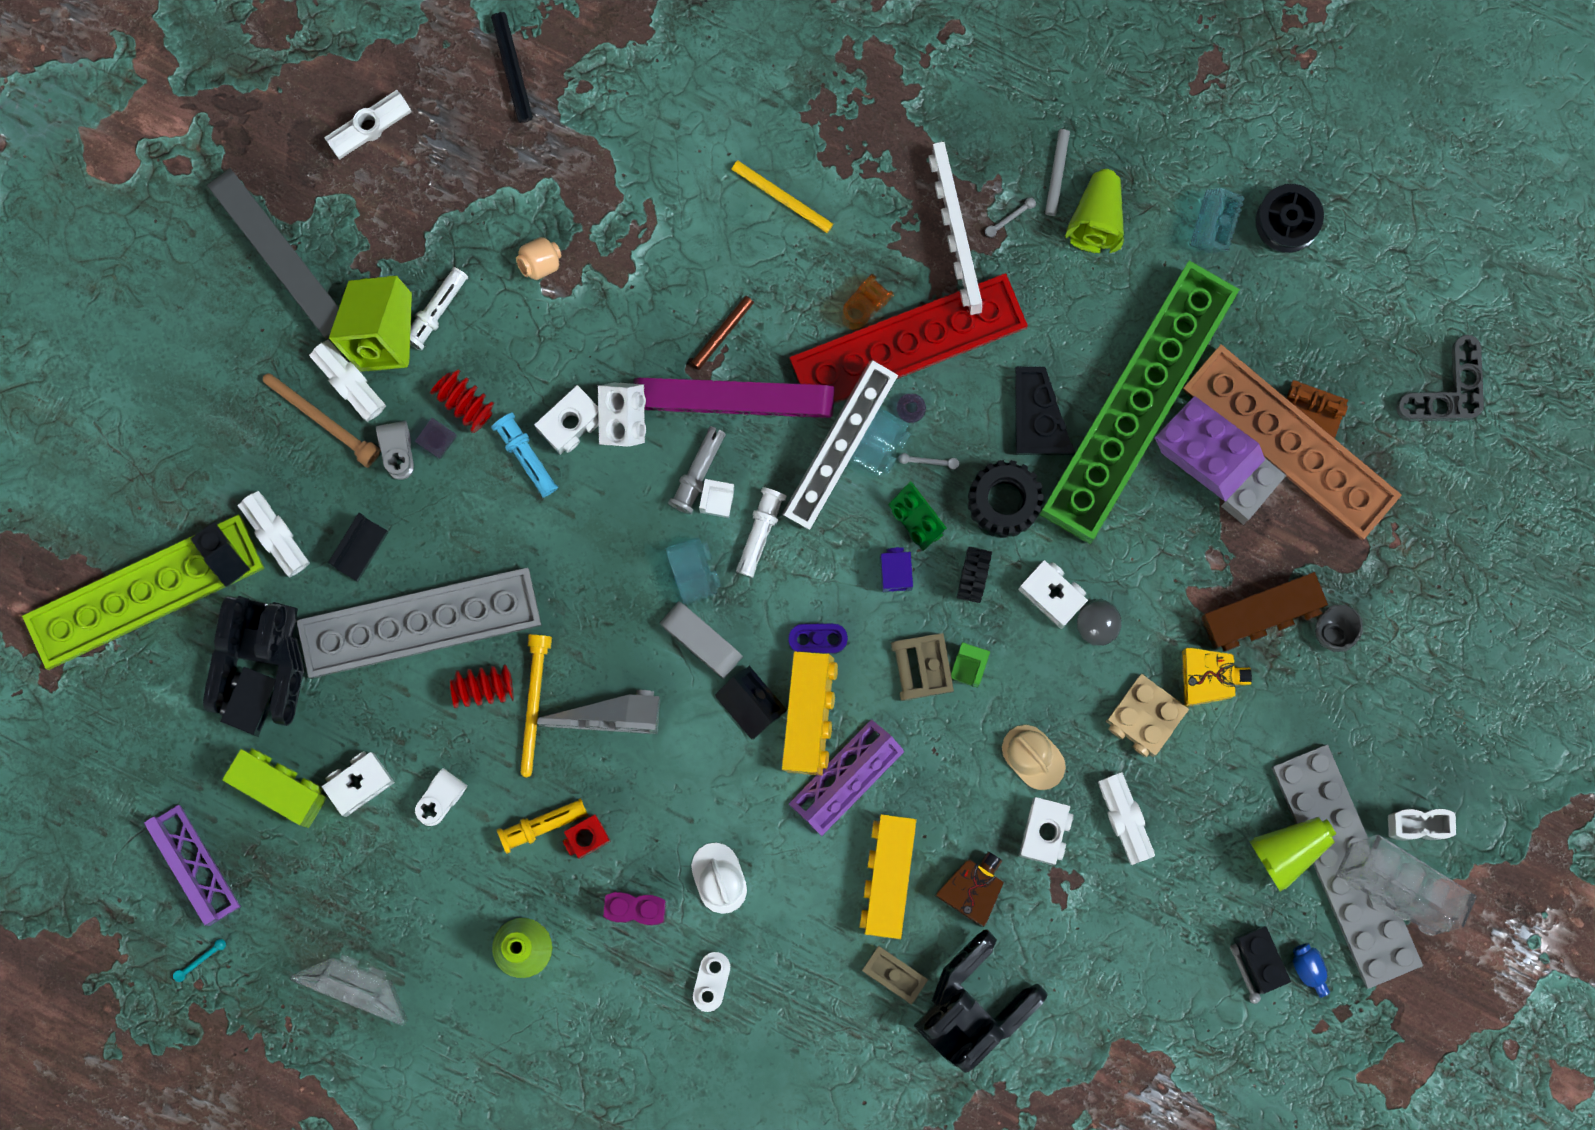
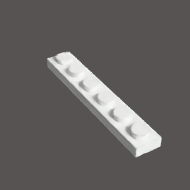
M945 142L933 144V155H928L931 172H937L939 181L935 182L937 198H943L945 208L941 209L944 226L949 225L951 235H947L950 252H956L958 262L953 263L957 280L962 279L964 289H960L963 307H969L970 315L982 313V299Z

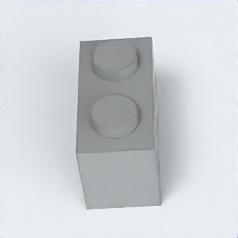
M1265 458V461L1221 507L1244 525L1286 475Z

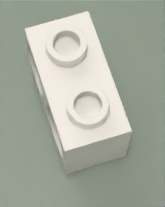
M614 382L598 386L599 444L629 447L645 443L644 406L646 398L644 395V384Z

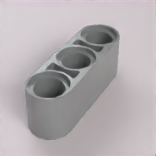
M680 601L675 604L659 623L667 632L723 679L743 658L732 645Z

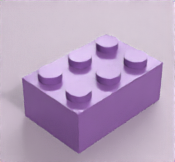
M1196 396L1155 437L1159 449L1164 456L1225 502L1265 461L1258 442Z

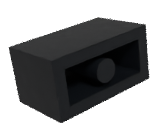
M243 667L242 672L238 671L232 681L231 687L234 688L230 700L225 699L220 709L222 719L220 722L259 737L270 711L276 679Z
M1260 926L1233 938L1259 994L1268 993L1291 982L1266 926Z

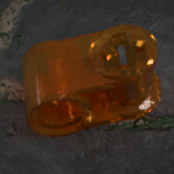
M871 274L844 304L841 317L843 324L852 330L862 328L876 313L885 307L895 293L891 290L887 291L876 281V276ZM852 308H857L861 310L863 317L853 319L848 315V311Z

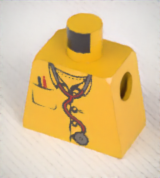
M1186 648L1182 651L1184 706L1186 707L1231 699L1235 697V685H1251V668H1234L1233 654Z

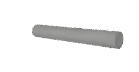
M1059 129L1045 210V214L1049 216L1057 215L1070 131L1065 129Z

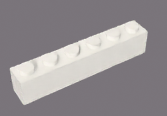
M873 360L869 361L782 515L809 530L811 529L898 377L897 374Z

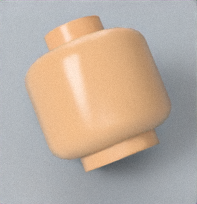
M539 237L519 248L516 262L525 277L539 280L558 270L559 258L562 255L555 242L551 243L546 238Z

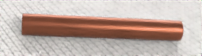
M744 296L690 362L695 368L701 369L754 304L749 297Z

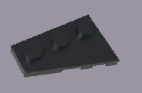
M1045 367L1015 368L1016 455H1075Z

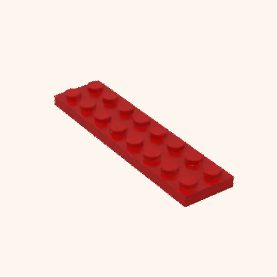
M1005 273L978 284L982 299V313L970 315L969 307H963L960 291L791 356L789 360L799 384L833 386L835 404L849 398L869 361L873 360L897 374L898 377L896 379H899L1025 330L1028 325Z

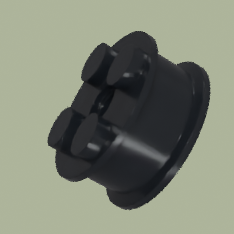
M1284 184L1271 190L1260 204L1255 218L1256 229L1261 240L1271 249L1283 253L1297 252L1311 244L1320 232L1324 221V211L1319 198L1310 189L1298 184ZM1287 215L1291 216L1293 220H1289Z

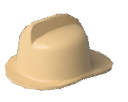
M1021 725L1010 730L1005 736L1002 744L1003 757L1027 785L1034 789L1047 790L1059 784L1064 777L1066 769L1065 760L1059 749L1041 730L1034 726Z

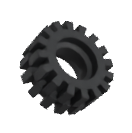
M968 547L958 588V599L976 603L981 602L992 551Z

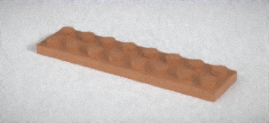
M1222 344L1182 389L1191 398L1196 396L1258 442L1264 457L1362 541L1402 496Z

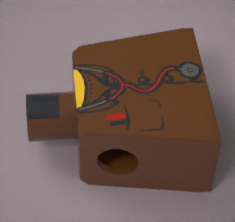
M987 851L979 865L968 859L939 889L935 896L979 926L984 927L1004 883L994 876L1002 860Z

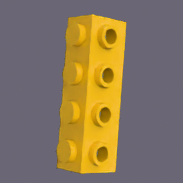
M794 651L782 770L787 773L823 776V769L828 767L829 752L825 751L826 739H830L832 733V722L828 721L829 709L833 710L835 704V693L831 692L832 680H836L838 674V664L834 662V657L830 654Z
M881 814L879 821H873L871 838L877 839L875 851H869L867 868H872L873 872L872 879L865 881L863 898H869L868 910H862L859 927L865 928L864 935L901 939L917 819Z

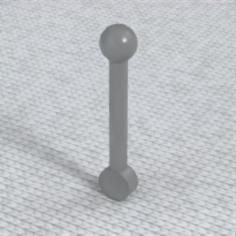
M1027 198L1024 205L998 224L988 226L985 230V235L988 238L995 237L1000 228L1025 210L1034 208L1036 206L1035 199Z
M901 453L898 456V461L901 464L913 462L947 466L950 470H955L959 466V461L956 458H951L948 461L912 457L907 453Z
M1231 945V952L1236 959L1250 993L1249 1000L1251 1003L1257 1004L1260 1002L1261 996L1255 992L1237 945Z

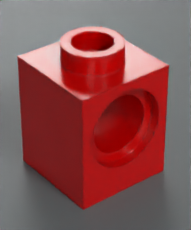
M596 814L564 831L567 838L563 840V844L570 856L576 854L579 859L611 842ZM589 830L592 832L593 841L589 846L582 847L578 844L577 835L580 831Z

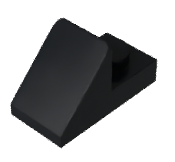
M215 521L191 538L193 544L204 557L205 563L225 587H228L250 571L248 565Z

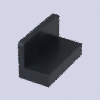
M358 513L328 564L359 582L387 536L388 531L367 519L363 514Z
M750 665L730 679L715 694L716 698L751 739H755L770 724L787 712V709Z

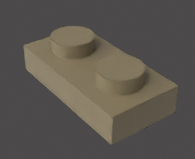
M880 946L876 948L862 969L865 974L911 1005L928 981L927 978Z

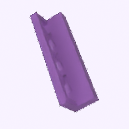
M871 719L828 763L827 769H823V776L816 775L789 805L817 833L823 836L905 751L889 733ZM874 731L880 735L872 744L865 745L866 739ZM857 754V758L854 761V763L852 765L845 766V761L851 755ZM836 776V780L831 786L824 787V782L829 777ZM815 797V802L806 811L800 807L808 798Z
M181 805L174 807L160 817H152L144 822L204 926H211L241 907ZM177 814L183 823L180 836L169 834L163 824ZM186 830L192 839L185 837ZM172 838L179 839L177 846ZM184 841L193 842L197 846L198 852L195 861L184 859L181 850ZM201 856H203L207 864L200 863ZM187 863L194 865L193 871H191ZM199 866L210 868L213 878L210 887L198 883L196 876ZM216 882L219 883L222 890L215 888ZM203 889L209 890L208 898ZM214 891L225 894L231 903L230 906L219 913H216L211 904Z

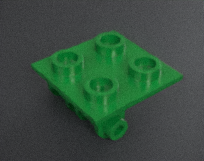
M910 481L888 505L892 509L894 517L901 521L908 530L913 542L924 551L933 542L943 537V532L947 528Z

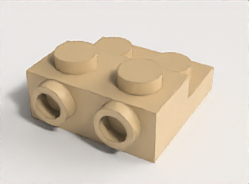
M1140 674L1105 722L1111 725L1108 730L1122 740L1124 737L1134 743L1132 748L1144 757L1148 755L1154 757L1172 735L1174 729L1183 719L1189 708L1146 676Z

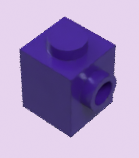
M901 547L886 549V553H881L880 556L882 592L912 591L911 552H904V548Z

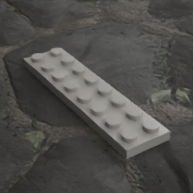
M529 568L296 620L308 678L310 679L542 626Z
M1328 744L1271 767L1295 824L1319 817L1321 821L1328 819L1336 832V835L1332 837L1335 843L1313 863V866L1366 989L1422 967V961Z

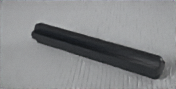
M505 12L495 13L491 16L517 120L519 123L529 122L533 119L507 15Z

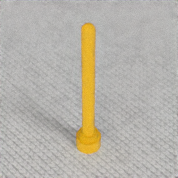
M528 635L527 647H530V653L533 654L520 770L521 775L525 778L532 775L544 654H547L548 649H551L552 637L544 635Z

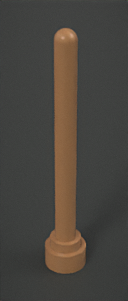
M267 373L263 376L264 384L355 451L354 455L357 456V461L366 468L370 467L378 458L381 450L375 444L358 440L272 374Z

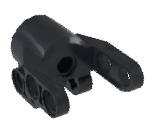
M227 596L224 599L215 634V650L212 653L203 697V707L207 712L220 713L225 699L230 700L231 685L235 676L238 659L278 666L270 705L272 720L275 724L289 726L292 723L304 673L297 639L292 638L298 608L276 602L270 604L261 603L241 596Z
M983 930L977 934L943 968L932 998L934 1005L914 1024L918 1032L951 1065L958 1066L964 1073L974 1069L1001 1040L1010 1037L1043 1004L1048 995L1040 984H1034L1029 988L1023 989L993 1019L961 986L993 952L997 939L989 930Z

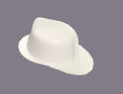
M710 843L699 848L693 857L691 866L703 903L713 912L721 914L733 912L742 905L747 893L746 881L738 858L733 850L724 844Z

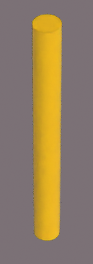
M737 160L733 165L732 171L827 234L834 224L740 161Z

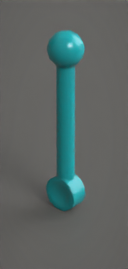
M217 939L214 946L183 970L175 971L173 979L176 982L184 981L186 974L217 950H224L226 942L223 939Z

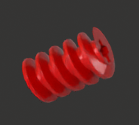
M457 369L443 376L434 385L430 393L435 394L438 392L437 400L439 402L447 400L445 408L447 410L455 408L454 416L456 418L464 416L462 424L464 426L472 424L471 433H475L491 418L494 402L491 401L484 405L483 401L486 394L474 396L478 387L474 385L467 389L466 385L469 378L466 377L459 381L457 378L461 371Z
M506 664L503 665L501 674H498L495 666H491L489 675H486L483 667H481L477 677L474 676L471 669H468L466 678H462L459 670H456L454 679H450L451 697L455 709L459 707L460 699L465 707H470L472 698L478 706L482 705L484 696L489 704L494 703L496 695L500 702L504 703L508 693L512 701H514L512 677Z

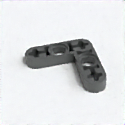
M1472 335L1461 336L1452 346L1454 392L1406 394L1397 403L1396 410L1400 418L1405 421H1468L1481 414L1484 407L1482 354L1480 342L1476 337ZM1467 342L1468 347L1473 348V351L1468 354V364L1460 365V362L1463 363L1466 360L1465 351H1460V347ZM1469 370L1475 375L1473 385L1462 383L1460 379L1462 371ZM1476 390V393L1470 395V403L1476 405V408L1470 414L1467 408L1462 407L1468 398L1467 393L1461 394V391L1469 392ZM1424 399H1427L1425 409H1416L1413 414H1410L1409 409H1404V405L1409 400H1412L1413 405L1418 406L1425 403ZM1442 399L1446 402L1448 409L1445 414H1437L1433 410L1432 404L1434 400Z

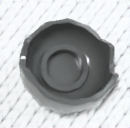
M1094 599L1080 609L1077 618V629L1082 639L1088 643L1104 646L1114 641L1119 635L1122 621L1121 615L1112 603L1106 600Z
M1347 605L1330 606L1319 617L1315 625L1317 640L1322 647L1332 652L1348 651L1358 642L1363 632L1362 618L1355 609Z

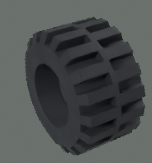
M1000 460L996 464H988L984 470L979 471L970 487L968 510L971 511V518L973 522L976 520L981 530H987L991 536L996 534L1000 535V538H1007L1009 535L1014 537L1022 531L1025 532L1035 522L1042 509L1044 494L1041 493V482H1037V475L1034 472L1030 473L1027 470L1028 466L1024 464L1019 466L1016 464L1017 461L1010 460L1009 463H1005L1004 460ZM1005 483L1017 488L1023 500L1019 511L1011 515H1003L996 512L988 501V494L993 486Z

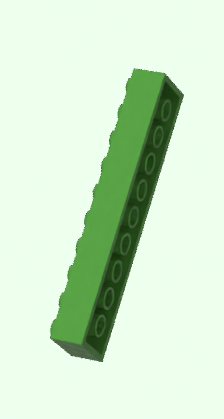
M1190 260L1188 261L1042 509L1040 516L1086 543H1092L1240 289Z

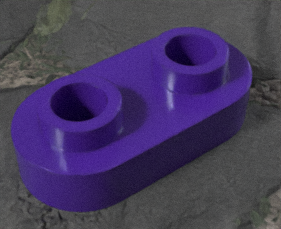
M800 624L790 631L788 641L791 649L796 652L837 654L846 647L848 636L846 630L838 624ZM831 634L838 637V642L834 645L829 644L827 641V637ZM806 635L809 638L808 644L800 645L797 641L798 637Z

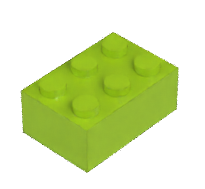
M251 748L248 752L240 749L222 780L294 823L310 828L327 799L326 796L321 794L323 788L305 778L300 782L295 779L298 773L279 763L276 766L271 765L272 758L259 750Z

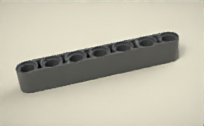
M228 168L208 183V188L326 340H329L339 307L232 169Z

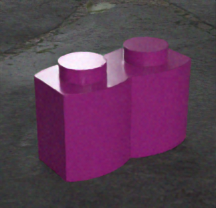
M614 892L605 895L603 917L618 923H627L635 920L644 925H660L665 923L667 901L654 895H643L635 898L627 893Z

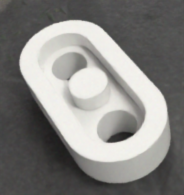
M709 953L702 959L693 992V1001L698 1009L705 1012L716 1010L723 1000L730 972V962L722 953ZM713 961H717L721 965V970L718 973H712L709 969ZM705 991H711L714 995L713 1000L709 1003L704 1002L702 999V994Z

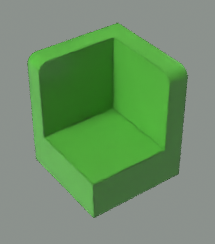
M962 642L951 672L952 680L978 688L990 651Z

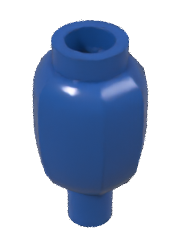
M1309 943L1295 947L1292 950L1295 955L1293 957V965L1303 983L1309 987H1314L1320 998L1328 995L1330 991L1325 983L1327 968L1320 952L1314 947L1311 948Z

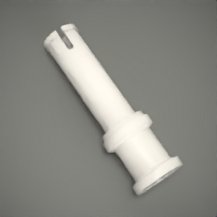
M456 267L451 269L452 271L425 309L415 314L416 319L412 323L410 331V345L420 351L424 349L423 343L430 333L438 329V319L464 282L469 278Z
M765 487L761 489L763 495L758 509L753 511L752 515L753 519H755L753 527L747 539L741 560L736 568V572L752 578L754 577L770 529L778 522L776 516L780 505L787 497L778 491Z

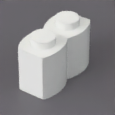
M1407 809L1388 815L1389 837L1401 841L1417 838L1427 840L1450 838L1456 835L1455 813L1446 809H1435L1426 812Z

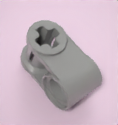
M406 420L376 426L378 443L385 469L397 480L407 479L413 473L414 463L410 432ZM401 459L404 463H401V469L397 470L394 466L397 465V460Z

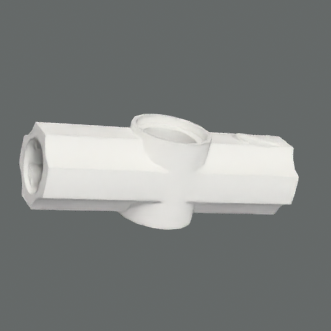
M395 90L370 108L359 110L353 119L324 138L340 160L367 141L378 139L385 129L412 111L398 90ZM374 120L375 124L371 129L364 130L361 128L364 121Z
M326 340L314 348L313 352L309 355L311 359L329 378L328 381L344 400L347 399L354 406V409L363 419L369 422L382 413L386 407L384 402L366 383L367 380L351 361L348 363L333 343Z
M259 491L250 494L238 504V507L255 529L256 537L268 553H272L289 578L300 573L310 564L292 538L294 535L279 515L276 516Z
M1121 772L1098 781L1099 788L1109 809L1108 817L1116 836L1120 837L1130 865L1154 857V850L1144 828L1145 820L1138 803L1132 798L1123 773Z

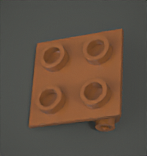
M1293 380L1286 399L1335 439L1342 416H1345L1348 409V399Z

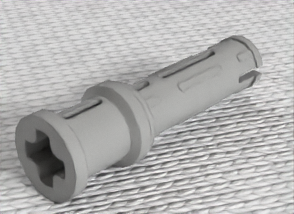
M709 426L708 432L687 475L684 474L680 477V486L674 498H670L668 501L670 506L683 513L692 514V505L698 493L703 491L704 484L702 481L726 436L723 431L719 430L713 440L716 434L715 427Z

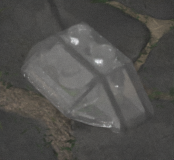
M342 954L341 959L330 958L293 974L290 979L293 982L398 1025L404 1026L407 1023L408 1019L393 982L385 978L387 972L373 966L365 970L357 966L358 960Z

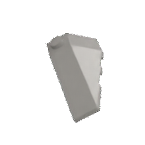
M636 690V695L629 694L540 717L537 724L541 727L658 734L660 697L654 696V691Z

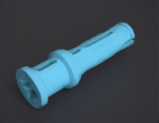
M509 413L496 421L491 428L499 433L506 444L505 449L510 453H514L542 498H545L559 487L554 483L528 444L529 436L527 433H523L515 422L514 413Z

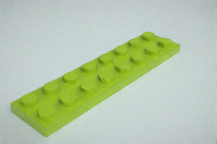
M236 515L218 524L250 568L249 572L234 583L265 569L240 515ZM189 537L33 610L22 617L45 669L50 670L225 588V586L205 563L204 557L191 541L192 537Z

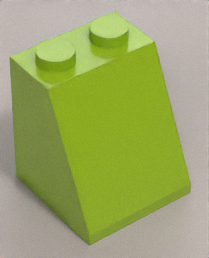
M398 276L348 281L329 339L360 372L408 367L410 359L411 291Z

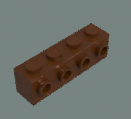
M1315 572L1206 613L1201 617L1213 649L1216 650L1222 647L1223 652L1239 647V640L1249 637L1252 642L1267 636L1266 630L1277 626L1278 631L1295 625L1293 620L1304 616L1307 621L1322 615L1321 609L1326 607L1328 603Z

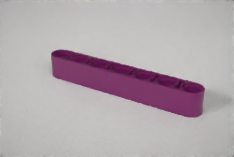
M634 378L633 384H644V395L646 398L644 410L814 418L833 417V386L663 378Z

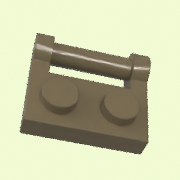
M943 633L891 642L892 652L896 654L902 691L899 692L901 701L954 692ZM912 648L916 649L922 688L917 689L913 687L907 649Z

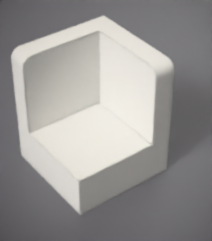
M705 479L699 507L700 513L729 518L734 495V484Z

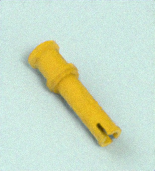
M580 798L575 802L552 810L532 820L522 818L520 823L504 830L501 828L496 830L506 854H508L512 848L527 842L532 844L537 836L582 817H587L588 814Z

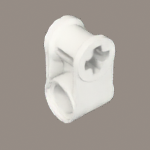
M442 768L415 807L417 818L427 826L439 824L450 808L463 795L468 785ZM433 804L436 805L434 811L437 813L434 818L428 816L425 819L423 808L425 806L430 808Z

